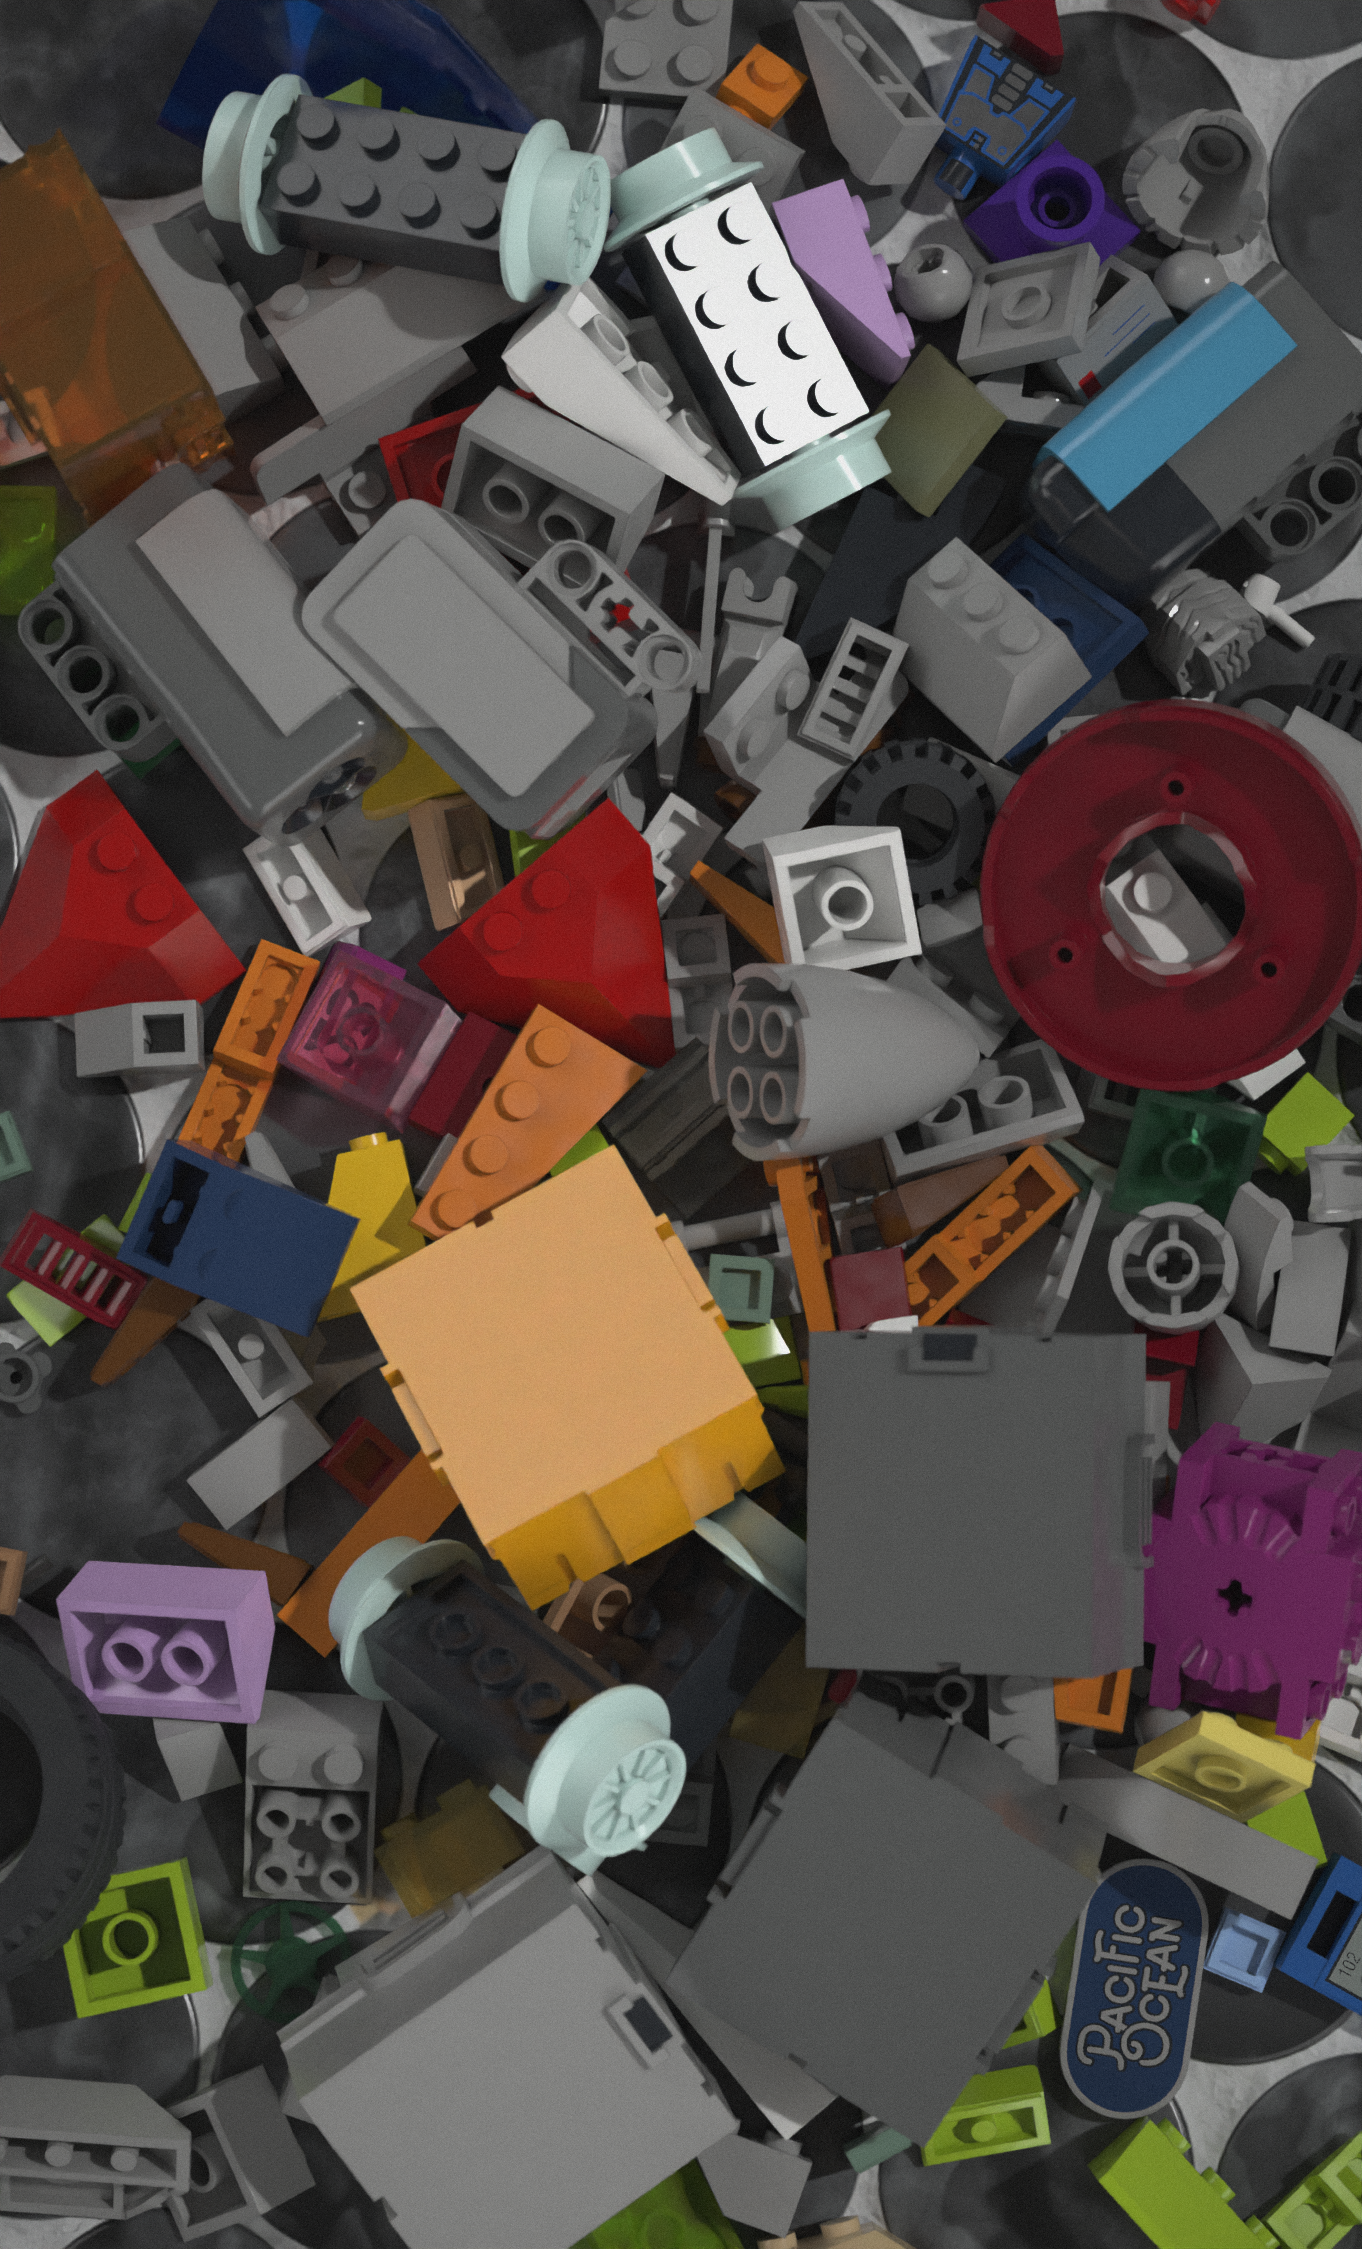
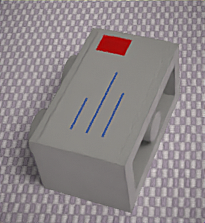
M1110 255L1098 269L1082 352L1036 362V364L1055 392L1069 396L1071 402L1085 408L1137 360L1178 326V323L1148 275L1119 258Z

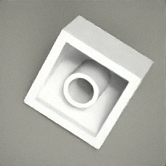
M820 826L762 839L781 946L786 964H807L848 970L922 954L899 827Z

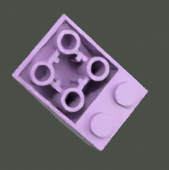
M840 179L771 203L768 215L834 344L886 392L891 391L905 370L911 356L909 350L915 348V342L907 317L903 312L895 314L887 291L892 290V280L888 266L880 253L872 255L864 234L870 231V224L861 198L858 195L850 197L844 179Z

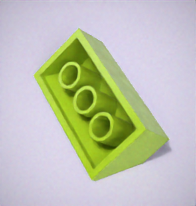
M1147 2115L1137 2118L1087 2165L1101 2185L1159 2249H1276L1280 2245L1277 2239L1254 2214L1243 2223L1227 2203L1236 2194L1210 2165L1199 2174L1186 2160L1183 2154L1192 2146L1166 2117L1157 2125Z

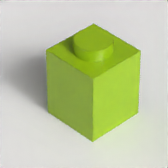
M1307 1072L1298 1079L1248 1133L1258 1142L1252 1150L1262 1162L1277 1174L1281 1175L1287 1169L1295 1177L1308 1166L1305 1160L1304 1148L1328 1145L1355 1115Z

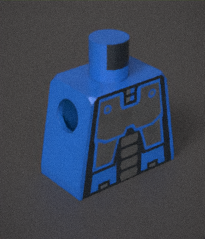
M975 35L969 44L938 115L947 126L937 140L935 147L948 154V157L934 176V183L942 191L958 200L966 198L980 175L1001 188L1026 167L1063 129L1072 116L1076 98Z

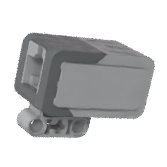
M416 499L399 501L392 506L309 594L303 604L301 614L303 626L310 637L401 728H405L406 733L496 823L505 829L525 832L531 839L550 840L557 833H561L569 828L651 743L657 733L659 723L656 710L644 697L651 688L674 694L685 692L697 683L703 669L702 654L696 644L602 551L594 546L571 539L561 541L550 548L523 576L467 520L457 514ZM584 554L591 564L590 578L580 588L570 589L564 581V566L573 556ZM621 604L626 607L634 605L628 614L630 619L641 630L652 634L641 641L629 630L620 627L612 629L617 622V617L612 612L615 605ZM590 630H591L630 670H628V669H620V668L590 639ZM674 644L679 647L683 654V668L676 677L664 681L655 671V657L662 648Z

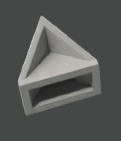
M1222 1313L1219 1318L1209 1324L1197 1347L1195 1366L1191 1367L1200 1435L1202 1436L1215 1422L1239 1426V1438L1262 1443L1305 1421L1328 1380L1332 1369L1297 1351L1269 1347L1268 1336Z

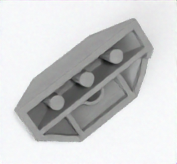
M3 2075L0 2077V2211L127 2220L158 2206L172 2195L178 2197L189 2192L191 2131L136 2085Z

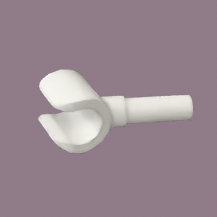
M1258 573L1247 577L1239 593L1242 598L1249 603V606L1256 610L1261 619L1268 620L1272 625L1275 624L1302 648L1307 649L1315 637L1286 614L1283 609L1273 605L1281 586L1276 581Z

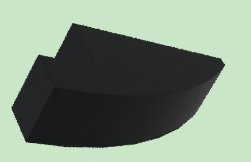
M971 464L944 498L936 517L931 515L929 518L916 511L911 505L866 486L794 642L801 647L809 668L813 669L830 662L850 617L882 632H886L894 627L908 579L955 537L972 549L1001 501L1008 480ZM853 642L849 653L860 648L862 645Z

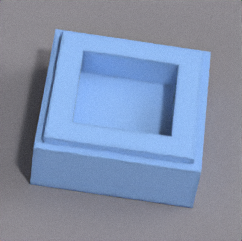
M1223 1906L1205 1952L1203 1968L1262 1993L1286 1932Z

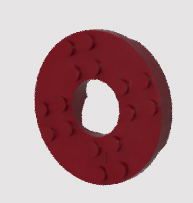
M1190 699L1152 700L1111 709L1087 719L1065 732L1047 746L1024 770L997 812L988 835L980 878V909L983 922L984 946L988 960L999 985L1025 1023L1046 1044L1066 1059L1091 1073L1136 1088L1176 1092L1205 1090L1224 1082L1240 1079L1274 1064L1305 1043L1337 1008L1352 983L1362 959L1361 826L1350 802L1325 766L1306 747L1286 732L1259 717L1225 705ZM1173 824L1189 825L1212 838L1232 863L1234 872L1244 888L1246 913L1238 933L1219 952L1192 963L1161 962L1137 952L1116 931L1106 908L1105 877L1113 858L1131 839L1158 826Z

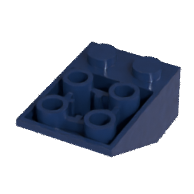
M167 1139L116 1259L174 1286L297 1334L310 1337L361 1219L196 1142Z

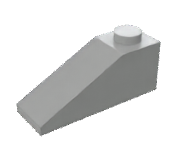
M799 1L793 10V14L832 143L849 162L851 172L867 185L911 184L947 125L842 2Z

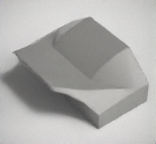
M208 1298L190 1310V1313L259 1418H263L292 1396L299 1394L314 1384L313 1368L320 1352L327 1343L317 1325H315L311 1336L305 1337Z

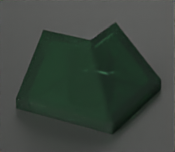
M1140 1088L1108 1208L1140 1216L1139 1212L1146 1207L1171 1201L1197 1205L1207 1215L1218 1220L1224 1228L1238 1188L1250 1181L1267 1115L1206 1089L1176 1092Z

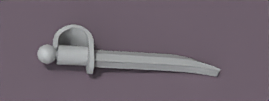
M704 496L698 513L697 534H709L700 642L703 669L697 681L696 692L701 694H709L721 538L722 536L735 535L736 514L733 498L721 506Z

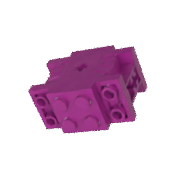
M1215 1422L1179 1458L1176 1485L1152 1510V1544L1142 1545L1144 1556H1154V1566L1144 1568L1143 1641L1156 1644L1149 1705L1174 1711L1182 1700L1227 1709L1277 1721L1276 1735L1301 1740L1316 1720H1324L1330 1701L1333 1698H1341L1347 1680L1348 1667L1350 1664L1357 1665L1362 1655V1452L1341 1448L1333 1458L1241 1439L1239 1438V1426Z

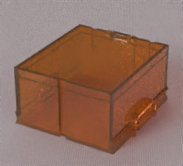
M58 128L50 140L39 145H29L24 156L0 169V394L31 447L40 442L90 528L162 469L172 464L185 463L194 471H208L216 460L225 456H236L233 447L235 444L225 428L224 422L226 419L220 410L212 386L142 267L136 260L64 134Z

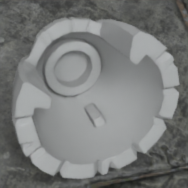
M1202 108L1187 112L1156 130L1131 156L1122 181L1123 194L1128 195L1125 202L1139 224H1146L1145 230L1148 233L1155 231L1159 241L1174 249L1180 245L1182 251L1194 249L1208 252L1212 255L1217 250L1220 255L1234 253L1243 249L1245 243L1249 245L1259 235L1266 221L1270 189L1266 149L1251 121L1238 111L1233 109L1212 111Z

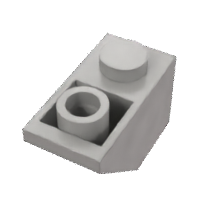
M196 1000L129 1003L74 1013L78 1078L206 1072L203 1008Z
M734 2116L739 2126L696 2157L724 2216L786 2238L812 2165L811 2157L800 2152L803 2142L794 2137H790L786 2141L778 2131L767 2129L764 2138H760L739 2130L742 2119Z

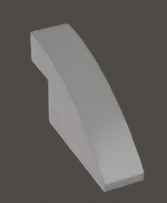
M1068 1743L1061 1758L1057 1785H1049L1050 1788L1059 1793L1060 1801L1067 1806L1074 1802L1109 1824L1107 1833L1290 1920L1293 1918L1318 1863V1859L1071 1743Z

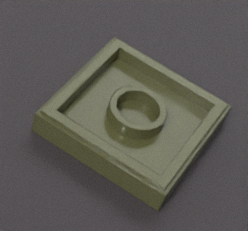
M928 343L871 416L873 417L887 409L891 413V416L875 436V440L892 471L884 476V478L916 511L929 518L1008 418L941 351Z

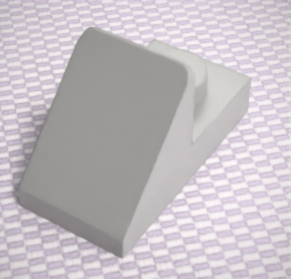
M1026 365L994 371L976 384L1008 417L996 432L1000 434L1048 441L1084 409V406L1070 404L1071 398L1057 392L1037 391L1033 393V398L1022 397Z

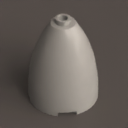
M754 963L739 968L733 973L736 986L730 996L727 1007H715L710 1029L709 1076L714 1105L726 1104L730 1119L736 1130L732 1144L742 1155L755 1161L811 1157L852 1148L891 1134L918 1121L948 1101L969 1082L973 1072L978 1067L980 1059L978 1043L968 1028L940 1006L907 989L878 978L837 968L807 964ZM799 1059V1064H791Z

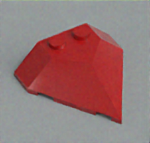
M98 769L45 808L0 929V1018L75 1016L74 1013L142 1002L196 1000L201 1006L247 972L222 936L203 914L137 825L136 820Z
M610 797L417 963L458 1012L468 1014L470 1011L486 1020L522 1029L533 1009L540 1004L632 1061L671 1072L679 1068L678 1056L675 1053L670 993L660 913L656 897L651 845Z

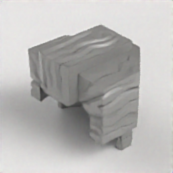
M1206 568L1184 570L1142 608L1138 616L1149 631V634L1143 640L1152 665L1157 667L1158 671L1162 672L1182 695L1192 689L1193 684H1198L1204 678H1207L1219 691L1225 688V684H1232L1233 678L1238 679L1241 676V672H1246L1251 666L1247 651L1253 647L1254 643L1261 641L1266 636L1261 616L1256 610L1249 606V603L1226 580H1218L1215 576H1211L1210 571Z

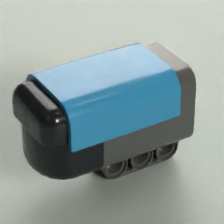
M1270 261L1242 286L1235 282L1226 284L1137 360L1040 448L1032 463L1033 471L1020 491L1017 502L1018 515L1026 529L1041 546L1052 554L1058 552L1077 573L1092 582L1132 613L1144 607L1234 527L1267 561L1276 564L1291 563L1305 554L1362 503V353L1301 284L1279 263ZM1324 475H1333L1343 480L1348 489L1347 502L1332 504L1323 499L1318 489L1319 478ZM1284 516L1295 521L1301 532L1299 544L1288 547L1275 541L1270 529L1272 519Z

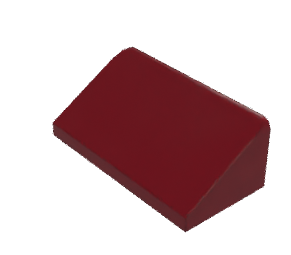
M902 1246L843 1254L830 1258L840 1330H864L868 1324L874 1321L912 1316Z

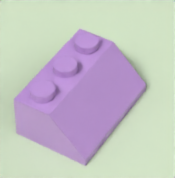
M88 1561L57 1597L56 1601L71 1680L89 1698L99 1713L255 1724L260 1718L275 1631L265 1571Z

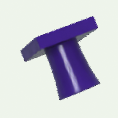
M1058 139L964 219L962 225L964 230L994 263L1091 242L1100 257V266L1110 255L1117 257L1139 238L1141 232L1104 191L1103 184L1095 170L1083 160L1072 156ZM1046 214L1057 215L1061 217L1063 220H1051L1047 217Z

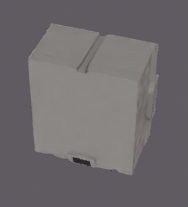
M540 1845L468 1897L464 1898L460 1891L453 1895L452 1900L455 1905V1911L452 1916L449 1917L441 1907L372 1956L376 1968L372 1973L368 1974L360 1962L352 1967L354 1978L277 2032L282 2043L280 2046L285 2053L298 2102L375 2202L379 2198L382 2199L390 2223L410 2249H568L739 2126L717 2083V2079L711 2071V2067L673 2017L655 1979L614 1923L606 1925L552 1849Z

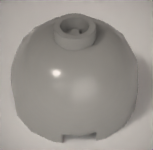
M1171 1201L1146 1207L1139 1212L1140 1216L1128 1223L1120 1236H1116L1112 1242L1108 1271L1114 1295L1129 1317L1154 1332L1180 1335L1201 1330L1222 1315L1236 1293L1240 1267L1233 1238L1228 1231L1226 1232L1218 1220L1207 1215L1197 1205Z

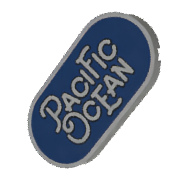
M1145 1857L1126 1859L1104 1870L1097 1881L1099 1887L1077 1918L1059 2038L1060 2067L1072 2092L1090 2109L1107 2117L1117 2119L1140 2118L1156 2112L1171 2101L1185 2080L1191 2055L1209 1929L1207 1907L1195 1883L1184 1872L1173 1865L1158 1859Z

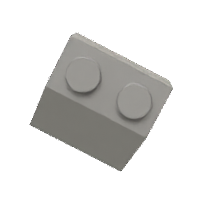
M263 2064L221 2080L163 2107V2109L191 2131L189 2192L178 2197L172 2195L166 2199L184 2242L262 2215L316 2185L306 2163L304 2151L297 2143L285 2114L281 2113L278 2093L271 2084Z

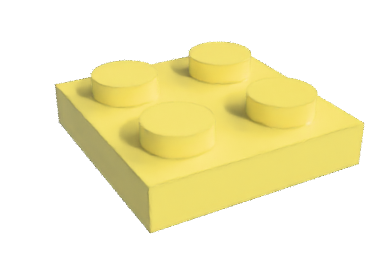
M1202 1711L1138 1748L1132 1772L1244 1823L1310 1788L1315 1763L1294 1754L1292 1749L1281 1741L1262 1739L1237 1727V1723L1224 1714Z

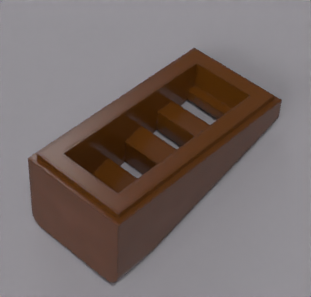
M1005 1155L978 1160L897 1186L874 1199V1203L870 1204L886 1247L890 1249L894 1246H899L918 1236L1000 1177L1002 1172L1009 1168Z
M152 1275L91 1371L90 1375L92 1377L90 1379L106 1388L111 1384H115L191 1315L190 1310L205 1298Z
M184 1521L177 1531L180 1534L179 1538L224 1569L265 1571L270 1601L279 1607L286 1605L315 1567L309 1564L307 1560L196 1522L189 1523Z

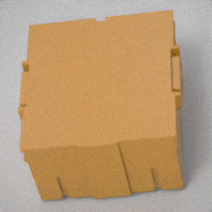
M614 1144L490 1211L494 1219L477 1228L472 1221L349 1288L388 1362L380 1370L390 1385L422 1450L430 1461L429 1464L443 1487L449 1483L452 1484L491 1558L502 1561L531 1611L570 1591L569 1584L578 1579L586 1582L624 1560L627 1565L635 1562L696 1528L695 1521L734 1500V1493L744 1488L750 1492L786 1472L760 1417L764 1408L723 1333L730 1330L719 1306L716 1305L714 1298L679 1237L675 1234L665 1213L658 1217L654 1215Z

